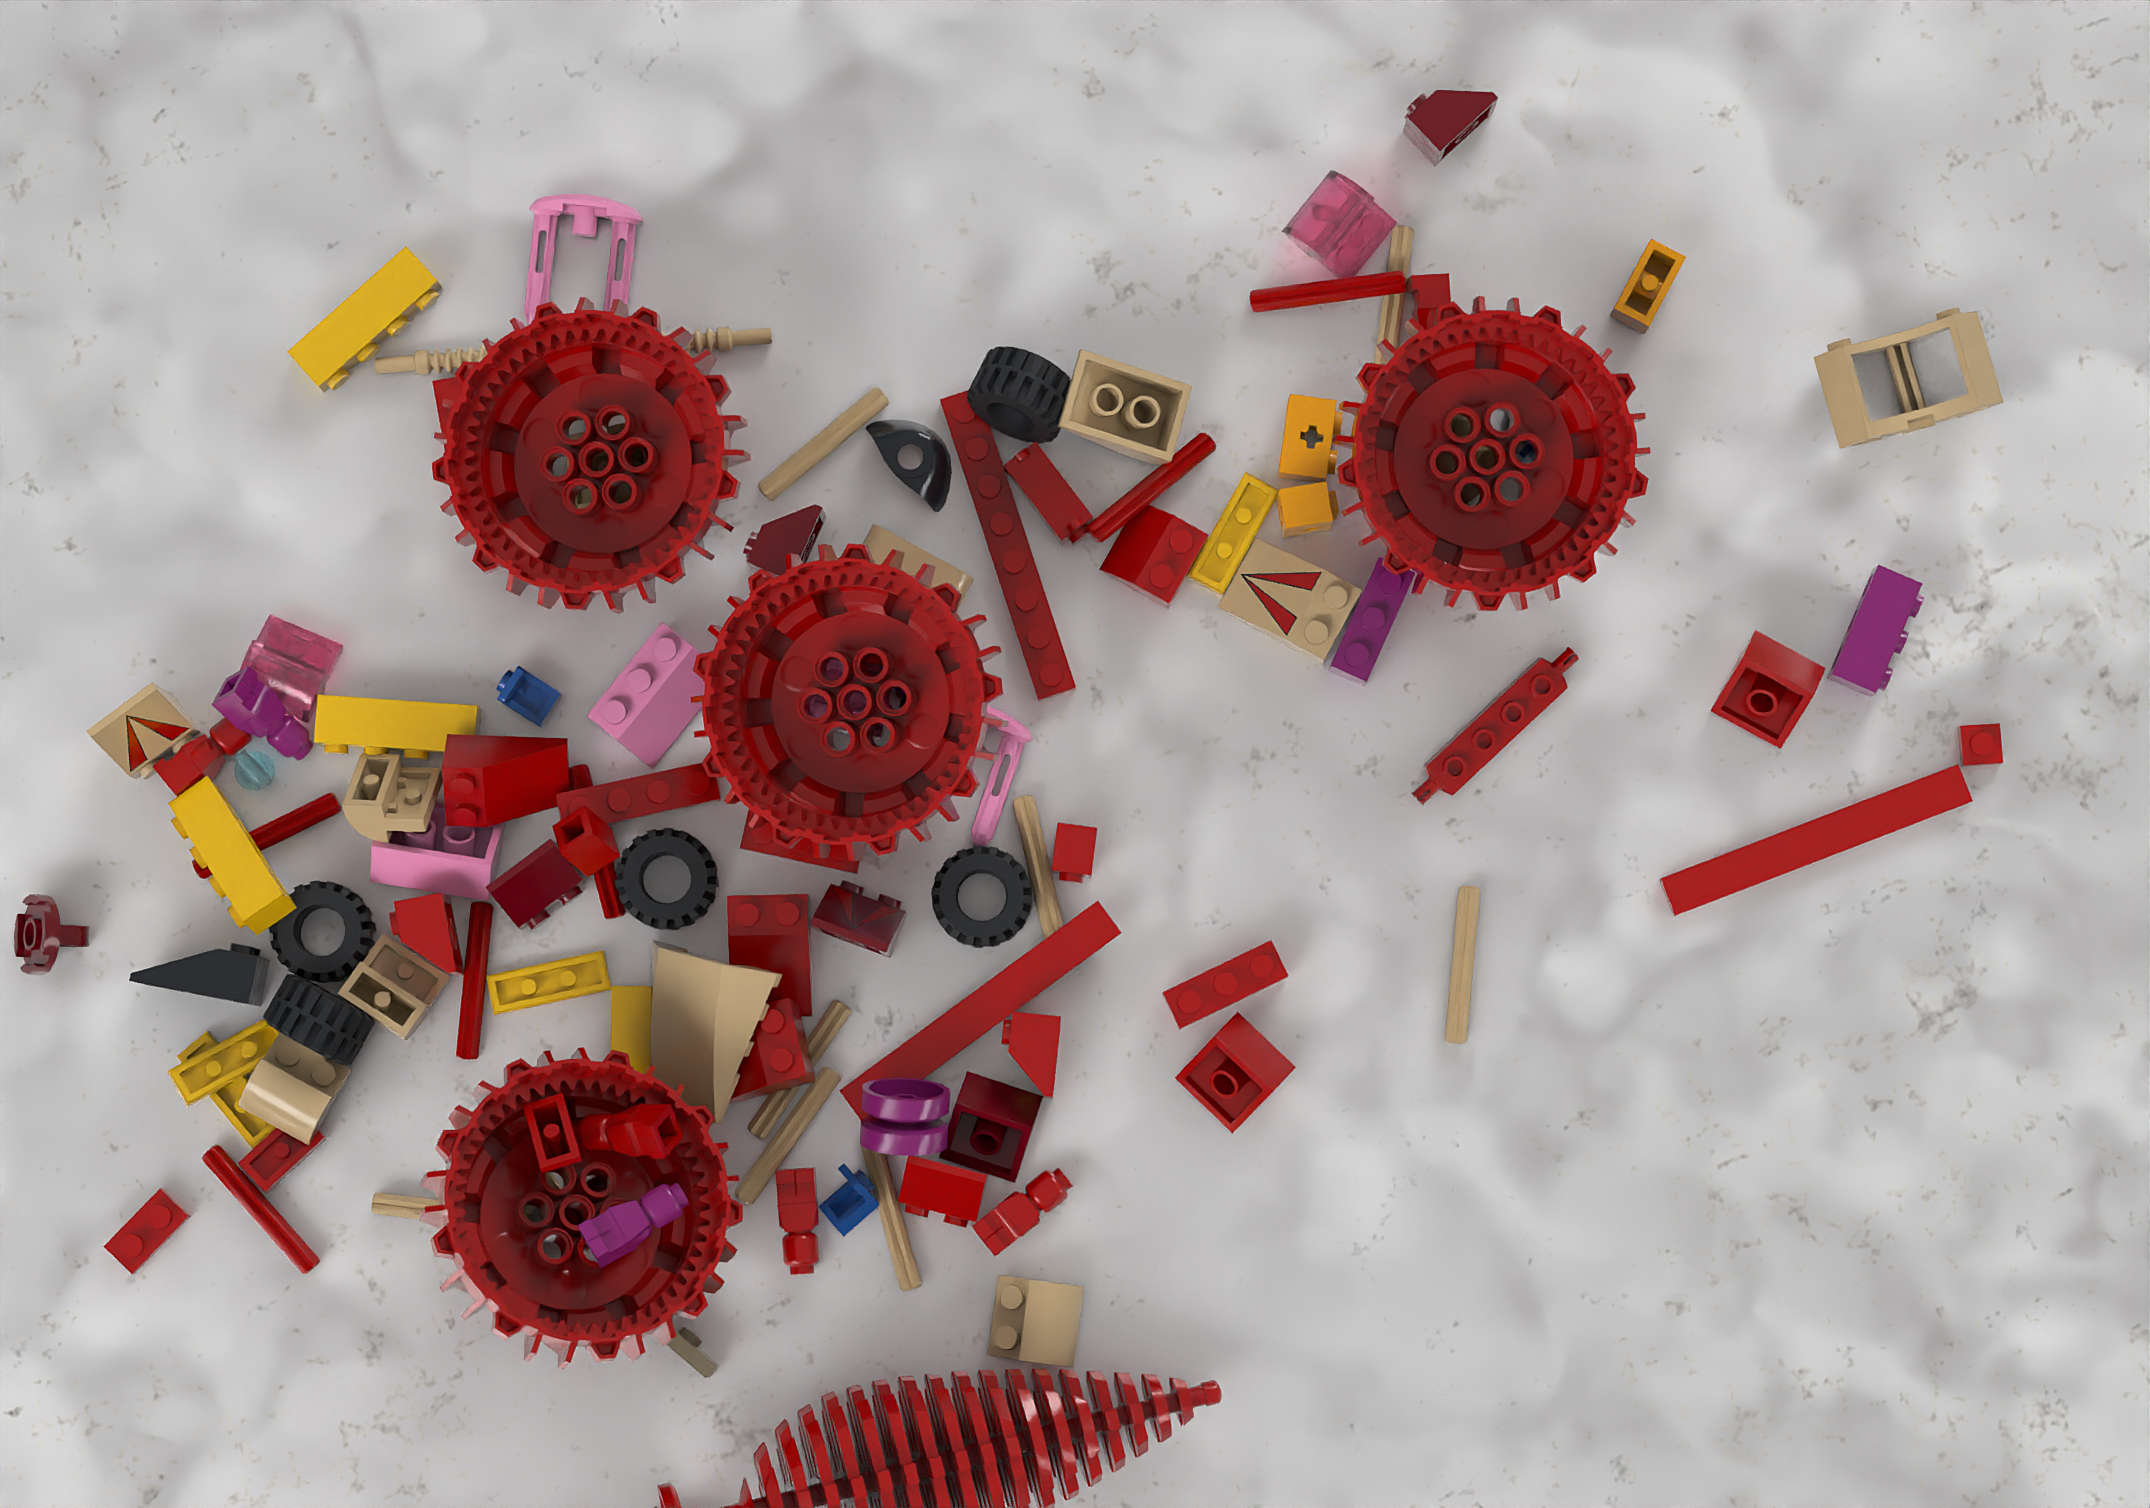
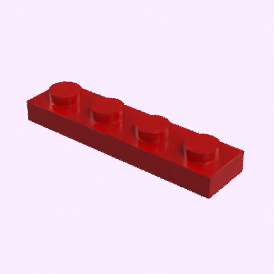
M702 763L555 794L560 820L585 805L608 825L721 800L716 777H708Z

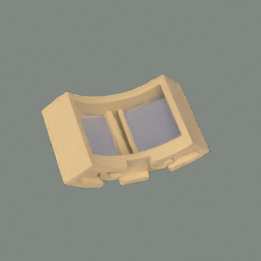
M1959 307L1937 313V320L1892 335L1851 344L1850 338L1832 342L1827 345L1828 352L1813 357L1839 448L1866 444L1883 439L1882 437L1899 433L1906 434L1934 426L1936 422L1955 417L1960 418L2004 403L1977 311L1960 313Z

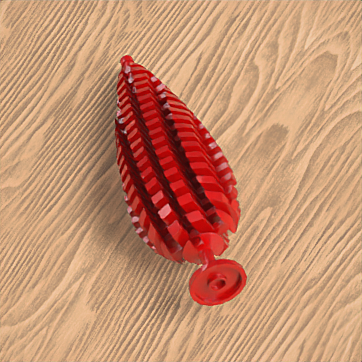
M1005 1369L1006 1398L1003 1389L999 1388L994 1371L978 1370L979 1399L975 1387L971 1385L968 1373L963 1370L951 1371L952 1400L948 1389H945L943 1378L940 1375L925 1374L924 1382L926 1389H924L926 1405L921 1391L917 1388L914 1377H898L899 1410L887 1380L872 1381L871 1384L873 1391L872 1402L884 1456L874 1416L868 1400L865 1399L862 1387L855 1385L846 1388L847 1412L861 1468L859 1470L842 1406H839L837 1395L832 1391L821 1396L823 1409L821 1413L835 1477L833 1478L818 1421L815 1420L811 1405L808 1404L797 1411L801 1447L810 1485L807 1486L802 1462L794 1436L792 1438L789 1423L784 1419L775 1429V1440L785 1492L780 1493L768 1449L765 1443L762 1442L753 1454L761 1497L752 1499L747 1480L743 1478L739 1502L720 1508H841V1501L843 1508H868L866 1497H868L870 1508H896V1504L897 1508H1006L1005 1502L1007 1507L1029 1508L1031 1503L1029 1489L1034 1494L1037 1508H1054L1055 1498L1052 1490L1054 1489L1052 1473L1054 1478H1057L1060 1494L1065 1501L1074 1498L1079 1493L1076 1477L1078 1472L1076 1460L1078 1458L1083 1478L1088 1487H1092L1102 1480L1103 1472L1098 1456L1100 1449L1096 1433L1100 1434L1107 1465L1115 1473L1125 1466L1126 1455L1119 1432L1122 1426L1125 1427L1129 1447L1135 1458L1140 1457L1148 1451V1435L1144 1423L1145 1420L1150 1421L1158 1443H1162L1172 1436L1169 1414L1176 1413L1180 1425L1185 1426L1194 1417L1193 1408L1203 1405L1207 1407L1220 1403L1222 1392L1215 1380L1202 1382L1198 1386L1188 1388L1185 1380L1169 1377L1170 1393L1164 1394L1157 1375L1141 1374L1144 1400L1139 1401L1135 1384L1129 1373L1114 1372V1387L1119 1405L1113 1408L1108 1384L1102 1372L1086 1371V1382L1094 1410L1090 1412L1088 1401L1083 1397L1080 1381L1074 1370L1059 1369L1058 1378L1063 1396L1060 1395L1059 1397L1058 1392H1055L1048 1370L1032 1369L1031 1378L1035 1390L1032 1391L1033 1398L1030 1390L1026 1387L1024 1375L1020 1369ZM664 1483L657 1485L661 1508H682L677 1491L672 1484Z

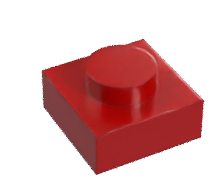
M2000 723L1958 727L1961 767L2003 763Z

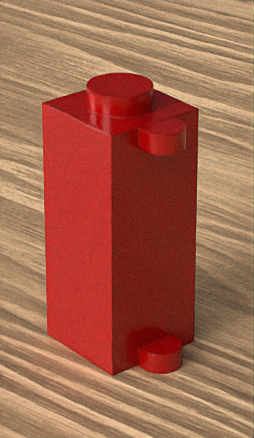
M1036 441L1019 451L1010 461L1004 464L1007 475L1061 546L1067 541L1074 545L1089 534L1086 527L1093 521V516Z

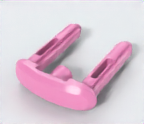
M561 194L536 199L529 207V210L534 213L524 304V315L527 324H531V321L534 320L536 307L549 302L559 215H574L572 234L583 237H596L598 218L609 219L613 222L603 311H610L613 299H620L628 307L636 226L638 223L643 222L639 212L626 204L587 194ZM547 233L543 271L537 273L541 235ZM626 241L622 279L616 281L620 242Z
M987 706V715L1007 720L1009 723L1008 727L990 724L987 726V730L989 727L999 730L1002 734V739L997 754L1000 755L999 761H994L990 769V774L971 828L972 844L974 846L982 845V847H985L994 837L1025 743L1033 741L1028 728L1002 711ZM1006 755H1010L1011 761L998 796H993L992 792L1003 759Z

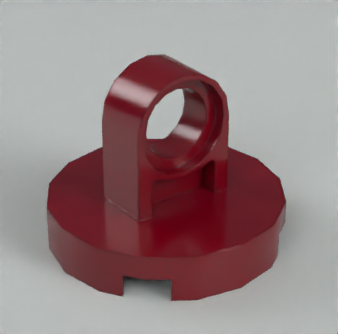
M30 894L24 898L22 903L28 906L25 914H17L14 930L16 957H24L25 962L20 967L22 972L30 975H44L50 972L56 961L59 946L89 947L90 927L60 925L58 907L52 897Z

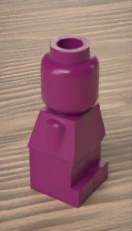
M247 666L227 677L211 705L236 726L235 728L259 738L266 736L267 742L287 758L294 757L299 761L310 752L314 743L309 739V731L293 716L285 715L287 709L274 690L257 679L258 674L252 668Z
M678 1183L672 1186L661 1184L644 1194L640 1199L641 1204L634 1200L609 1207L608 1210L599 1216L577 1225L600 1268L631 1251L633 1252L650 1236L653 1231L652 1225L660 1228L682 1215V1208L689 1205V1202Z

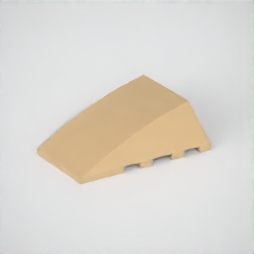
M652 940L651 1065L656 1067L652 1076L664 1082L673 1090L679 1084L685 1086L679 1098L688 1106L706 1105L715 1117L712 1123L720 1124L740 1078V1075L737 1073L743 1057L749 1056L754 1044L751 1041V1037L758 1020H764L770 1006L766 1003L772 987H778L783 974L753 966L730 965L689 954L686 948Z

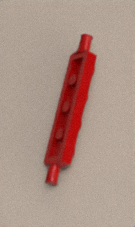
M1567 647L1552 663L1541 657L1537 658L1423 765L1428 779L1411 793L1413 797L1423 806L1438 790L1453 796L1568 688L1562 674L1579 660L1577 654H1573L1575 652Z

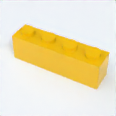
M405 246L289 349L287 353L324 393L329 388L334 391L349 379L350 374L348 371L359 361L365 364L379 352L380 347L378 344L390 335L394 338L405 330L410 323L408 318L418 309L425 311L432 306L440 295L437 292L442 286L408 247Z
M318 694L314 743L324 746V753L346 755L348 754V748L364 749V753L367 755L388 754V750L404 751L403 758L427 760L428 753L444 754L447 734L480 735L482 709L477 705Z
M208 776L168 803L176 816L171 819V823L184 840L189 837L195 845L189 849L190 853L202 869L208 866L213 874L208 881L221 898L228 897L232 905L227 908V911L240 928L247 925L258 936L297 908L222 790Z

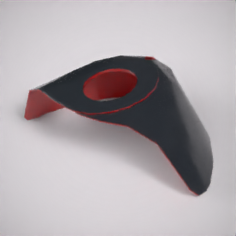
M883 420L867 425L865 429L872 436L891 471L905 485L921 496L934 512H939L946 503L952 475L950 454L946 444L939 435L923 424L907 420ZM913 444L921 449L923 460L919 467L906 469L898 462V452L905 445Z

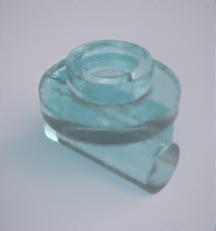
M244 749L233 758V761L236 763L234 768L235 778L243 788L259 791L268 787L273 781L275 766L271 758L260 751L247 752Z

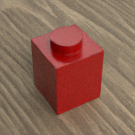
M585 805L552 826L561 856L587 877L620 857L612 828Z
M1057 823L1051 871L1052 873L1059 874V881L1082 884L1083 877L1091 878L1097 827Z

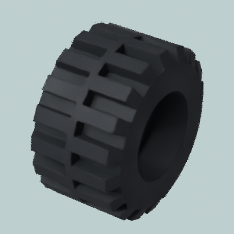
M998 346L987 352L967 392V402L971 405L970 408L995 430L1014 439L1034 443L1035 441L1037 444L1049 443L1054 438H1057L1061 430L1058 424L1071 380L1058 366L1038 354L1016 347Z
M673 828L652 829L647 831V834L641 837L638 835L633 839V843L629 848L625 847L621 854L623 857L620 863H617V880H615L616 889H618L620 895L619 899L628 912L645 925L659 930H679L680 927H688L694 924L695 920L699 917H703L708 912L707 909L710 904L714 903L716 888L719 887L717 865L706 846L689 833L682 830H674ZM661 856H675L681 859L688 866L691 874V883L688 891L681 899L675 902L662 903L654 900L647 893L644 886V874L647 867L652 861Z
M982 845L956 852V855L948 858L943 863L940 871H937L934 878L931 896L933 910L938 922L950 937L964 945L974 946V948L995 947L1005 941H1009L1026 924L1032 908V888L1025 869L1012 855L992 846L982 847ZM979 873H986L996 877L1003 884L1006 892V902L1002 911L996 917L985 921L974 920L968 917L960 908L958 901L959 889L968 877Z
M319 880L310 881V884L307 885L300 884L294 887V892L288 894L297 908L269 927V932L273 934V940L270 943L272 949L276 950L278 954L276 958L282 965L288 968V971L306 980L318 983L344 980L343 977L351 975L359 962H363L370 948H373L376 940H373V932H376V926L371 919L373 914L358 894L342 885L330 881L321 882ZM320 908H328L337 912L342 917L345 925V936L342 944L336 951L326 956L310 953L304 947L301 940V928L304 920L310 913Z
M287 974L263 1015L267 1024L277 1031L340 1065H352L375 1024L368 1014L348 1004L330 991L296 974Z

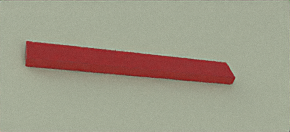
M1957 764L1660 878L1659 880L1673 916H1676L1973 802L1960 767Z
M1096 901L839 1091L859 1119L862 1120L870 1115L862 1110L861 1106L863 1084L883 1078H915L923 1080L1009 1017L1012 1011H1017L1122 932L1101 903Z

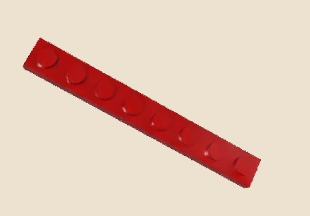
M967 390L942 398L940 403L1038 701H1042L1076 690V685L991 427L970 408L971 405L967 402Z

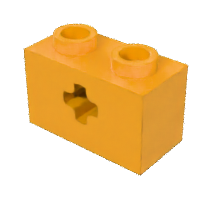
M1650 239L1616 302L1610 317L1645 334L1686 256Z
M1289 394L1277 478L1319 483L1326 481L1327 474H1335L1338 451L1330 450L1332 435H1340L1343 412L1336 411L1337 400ZM1308 431L1316 432V438L1322 440V442H1316L1314 448H1307V442L1300 439V437H1306Z
M1327 482L1278 490L1276 502L1282 538L1330 531L1333 520H1336L1337 514H1339L1336 492H1328Z

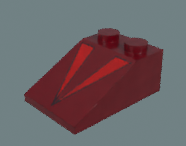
M845 880L841 881L840 886L830 884L812 917L810 925L816 931L891 958L907 916V912L900 909L902 902L883 894H879L877 900L862 895L863 887Z

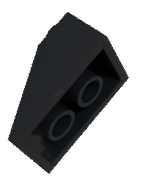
M231 943L229 950L218 948L133 972L130 974L129 981L261 1007L270 960L260 957L261 949Z

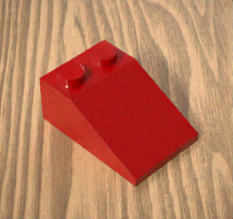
M447 734L442 762L446 826L489 827L557 807L555 794L571 791L568 738Z
M808 894L727 896L729 964L753 966L783 974L778 987H772L766 1003L790 998L799 1005L801 1017L812 1016L810 896Z
M790 998L767 1003L770 1006L763 1021L758 1020L751 1037V1041L754 1044L748 1057H743L737 1073L740 1075V1078L729 1104L816 1081L799 1005Z

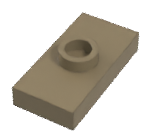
M685 1326L680 1331L674 1327L676 1337L667 1346L705 1378L711 1377L720 1365L698 1348L702 1341Z

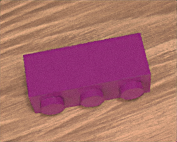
M1379 557L1328 669L1362 686H1365L1415 575V572L1408 570L1393 576L1382 566V557Z
M1881 565L1873 568L1827 678L1870 697L1876 694L1878 689L1884 691L1893 673V669L1888 667L1893 653H1901L1909 635V632L1903 630L1909 616L1916 617L1924 600V596L1918 594L1923 583Z

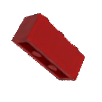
M1272 940L1162 992V996L1178 1029L1181 1030L1287 979L1289 975Z

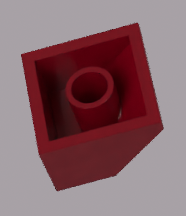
M1436 90L1429 97L1423 93L1406 109L1408 113L1404 117L1406 123L1403 133L1436 166L1493 114L1498 97L1494 92Z
M816 504L763 524L759 533L752 531L743 551V554H746V563L750 570L756 573L760 569H765L776 576H780L786 573L785 555L790 553L798 554L802 563H807L826 519L823 507Z
M549 839L485 888L519 929L523 930L529 926L532 931L551 917L547 911L559 902L565 907L583 893L580 887L586 881L576 867L561 856L558 844Z
M967 1071L949 1122L947 1148L940 1152L939 1158L1015 1183L1043 1096Z

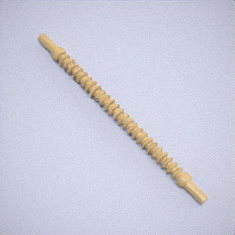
M718 327L717 332H712L710 328H707L706 333H700V330L696 329L695 333L692 334L693 337L686 351L690 354V350L696 349V352L700 354L703 348H707L711 353L713 348H718L720 352L732 351L733 346L772 344L771 328L731 331L730 327ZM470 346L466 352H463L462 348L458 347L455 353L451 352L450 348H447L445 353H440L438 349H435L434 354H430L428 350H417L415 355L375 358L376 374L416 371L418 375H429L431 370H436L440 374L441 370L446 368L451 373L453 368H459L463 361L480 362L488 353L484 346H480L478 351H474V348Z

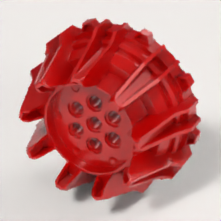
M1478 296L1473 299L1472 312L1469 315L1454 301L1438 306L1435 312L1434 327L1428 330L1423 328L1412 317L1404 323L1411 338L1396 349L1386 338L1376 345L1386 364L1365 363L1357 374L1356 380L1365 393L1362 403L1343 401L1339 405V410L1351 413L1355 418L1351 436L1335 435L1332 438L1333 444L1352 449V457L1336 468L1338 483L1356 489L1360 502L1341 511V513L1345 517L1356 510H1361L1372 530L1369 536L1357 542L1359 547L1380 538L1387 547L1382 566L1393 576L1410 569L1415 571L1417 576L1411 592L1415 596L1422 594L1427 582L1446 589L1447 593L1443 607L1447 609L1454 607L1461 592L1471 593L1478 611H1497L1506 594H1509L1516 611L1528 609L1525 593L1541 588L1544 589L1549 601L1561 598L1558 585L1560 577L1565 575L1580 583H1584L1597 573L1594 561V553L1596 551L1608 557L1614 556L1617 553L1618 549L1608 542L1609 538L1619 524L1629 528L1636 522L1624 510L1627 500L1646 494L1649 479L1635 468V457L1650 454L1651 451L1650 447L1637 448V433L1634 422H1640L1646 419L1645 413H1629L1626 401H1628L1627 399L1636 388L1629 373L1611 374L1603 363L1613 351L1608 347L1597 354L1587 343L1580 339L1587 327L1582 324L1571 334L1567 333L1561 326V312L1547 305L1543 306L1532 317L1521 315L1519 298L1513 297L1508 300L1506 310H1486L1485 297ZM1494 410H1502L1509 416L1510 424L1506 431H1497L1491 425L1490 418ZM1461 415L1468 419L1470 431L1466 437H1460L1453 433L1451 420L1454 416ZM1519 442H1527L1533 447L1534 458L1530 463H1523L1517 459L1515 448ZM1480 447H1486L1494 453L1495 462L1490 469H1484L1476 462L1475 455ZM1439 453H1448L1454 458L1455 469L1451 474H1443L1437 469L1435 463ZM1504 479L1514 480L1518 484L1519 495L1515 501L1506 500L1502 496L1500 486ZM1466 484L1475 486L1480 493L1479 502L1475 506H1468L1461 500L1460 492Z
M586 297L579 298L574 313L564 314L552 301L538 305L531 324L525 326L515 317L512 318L510 323L514 331L501 338L496 344L488 338L484 339L482 343L488 354L480 362L463 361L454 374L462 389L457 400L443 399L442 405L451 410L445 434L437 432L434 434V439L446 444V453H443L442 457L432 463L433 479L449 485L452 494L440 508L442 512L450 516H458L464 529L455 536L457 543L465 547L476 544L477 547L472 561L484 573L489 574L506 568L509 570L506 590L520 596L528 584L538 587L537 604L547 609H551L561 596L566 609L586 611L595 595L603 594L609 609L619 614L624 612L623 597L628 591L638 588L644 601L650 604L656 603L655 577H659L672 585L686 576L683 557L691 549L711 561L714 559L715 556L705 549L703 537L711 526H722L729 532H732L734 529L732 525L715 515L719 503L737 499L741 482L728 472V468L751 461V454L744 449H731L730 439L734 431L747 427V420L741 415H723L722 404L732 391L723 375H709L717 358L708 350L693 358L686 351L693 335L682 326L669 335L663 336L661 333L660 315L657 312L642 306L631 316H628L627 304L620 299H613L610 311L594 310V303ZM617 415H623L625 418L623 430L618 434H610L608 430L610 420ZM577 420H584L586 427L584 434L578 439H571L569 436L571 424ZM646 447L648 450L646 463L642 466L634 467L631 462L633 452L637 448ZM600 452H606L609 457L608 465L601 471H594L592 468L594 456ZM560 457H567L569 460L567 472L564 475L555 476L552 470L554 462ZM623 484H630L632 488L630 499L623 504H618L615 500L616 489ZM588 488L592 492V501L587 507L580 509L576 506V495L581 490Z
M848 543L840 558H837L832 545L821 544L818 545L819 560L802 563L798 554L790 553L785 555L786 573L776 576L765 569H760L748 578L749 598L744 601L739 597L729 596L727 602L735 610L728 617L723 627L710 625L707 629L718 641L713 651L696 655L693 671L705 682L704 695L693 696L690 699L691 703H702V717L705 730L694 731V737H709L711 749L702 761V765L708 777H726L731 784V790L724 799L727 804H737L741 801L755 813L748 823L752 829L761 828L767 822H771L773 842L787 849L792 848L805 837L812 839L814 858H828L831 845H846L848 861L862 860L866 843L878 856L896 852L901 832L906 829L920 842H928L932 839V836L926 826V822L938 812L948 822H955L960 819L950 797L953 795L971 798L979 787L980 782L972 769L975 758L999 761L1000 758L999 754L987 751L983 745L988 724L1008 727L1009 721L987 715L988 703L1003 695L1002 678L984 672L982 663L992 659L1002 651L1000 646H991L980 651L974 637V632L978 626L987 621L985 615L977 614L961 620L956 612L958 611L957 608L962 594L948 582L931 588L935 566L923 563L916 575H913L901 569L905 552L892 549L884 562L879 565L875 564L868 545ZM873 654L879 655L883 660V669L875 677L871 676L866 670V661ZM838 658L843 664V674L834 681L828 677L826 667L831 659ZM895 687L902 688L907 697L905 705L898 710L893 708L889 702V694ZM861 691L866 696L867 704L865 709L857 714L850 708L849 701L854 692ZM816 695L823 696L827 703V710L821 717L814 716L810 710V702ZM879 724H884L890 732L889 741L882 747L874 742L872 734L874 728ZM839 728L846 729L850 735V743L844 750H839L833 743L834 733Z
M580 1047L573 1053L571 1059L554 1061L550 1050L543 1051L539 1056L537 1066L532 1067L522 1058L507 1064L503 1069L504 1086L499 1089L482 1080L471 1093L478 1103L477 1108L472 1112L458 1105L449 1115L448 1119L455 1130H443L434 1148L444 1159L446 1169L427 1172L421 1179V1187L434 1191L439 1199V1205L426 1206L419 1214V1221L433 1225L440 1230L430 1240L434 1256L453 1260L458 1271L445 1280L440 1289L444 1293L454 1286L471 1296L474 1303L461 1315L464 1321L486 1306L493 1313L491 1332L505 1341L520 1332L525 1333L524 1360L530 1361L537 1354L540 1342L544 1343L558 1355L559 1369H565L571 1363L576 1347H585L596 1363L613 1361L619 1349L633 1362L645 1353L642 1337L653 1335L662 1346L669 1344L676 1337L672 1316L679 1315L695 1320L708 1306L703 1292L715 1294L725 1282L714 1272L718 1262L727 1263L735 1256L738 1250L724 1237L726 1230L739 1225L743 1220V1205L733 1200L730 1194L728 1195V1190H731L740 1180L738 1175L727 1176L722 1155L729 1149L728 1143H714L708 1132L715 1117L706 1105L692 1107L679 1097L685 1088L682 1084H679L673 1090L664 1082L653 1077L652 1074L656 1069L655 1066L650 1065L643 1074L634 1070V1067H631L628 1053L611 1050L602 1062L590 1061L585 1048ZM562 1093L573 1127H575L576 1122L588 1114H616L641 1103L671 1104L683 1138L665 1159H652L651 1155H643L636 1158L616 1152L614 1149L589 1150L583 1144L578 1143L582 1161L542 1173L523 1105ZM554 1172L560 1175L564 1182L563 1188L554 1189L549 1186L546 1181V1173ZM589 1175L599 1177L604 1184V1190L602 1192L591 1190L586 1183V1177ZM676 1183L679 1184L689 1202V1205L682 1208V1215L663 1227L656 1228L652 1225L653 1231L650 1236L633 1252L625 1254L603 1268H600L597 1262L586 1258L583 1246L587 1244L578 1226L570 1224L565 1218V1209H576L581 1214L583 1223L604 1213L609 1207L634 1200L641 1204V1197L661 1184H668L669 1186ZM528 1205L537 1207L542 1214V1221L532 1222L528 1220L524 1214V1207ZM546 1241L555 1243L561 1251L560 1258L552 1259L548 1257L543 1251V1243Z

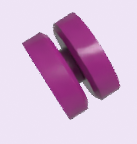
M883 1078L868 1081L862 1085V1110L870 1115L863 1118L860 1122V1145L875 1152L903 1156L930 1155L942 1152L947 1148L948 1124L940 1118L949 1113L950 1089L933 1081L915 1078Z

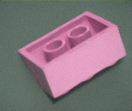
M661 622L586 716L653 769L702 709V703H691L690 699L693 696L704 695L705 682L693 671L696 655L701 653Z
M436 802L426 832L393 831L389 843L373 840L371 846L370 882L489 901L491 894L485 887L493 882L497 875L506 822L489 827L446 826L445 803Z

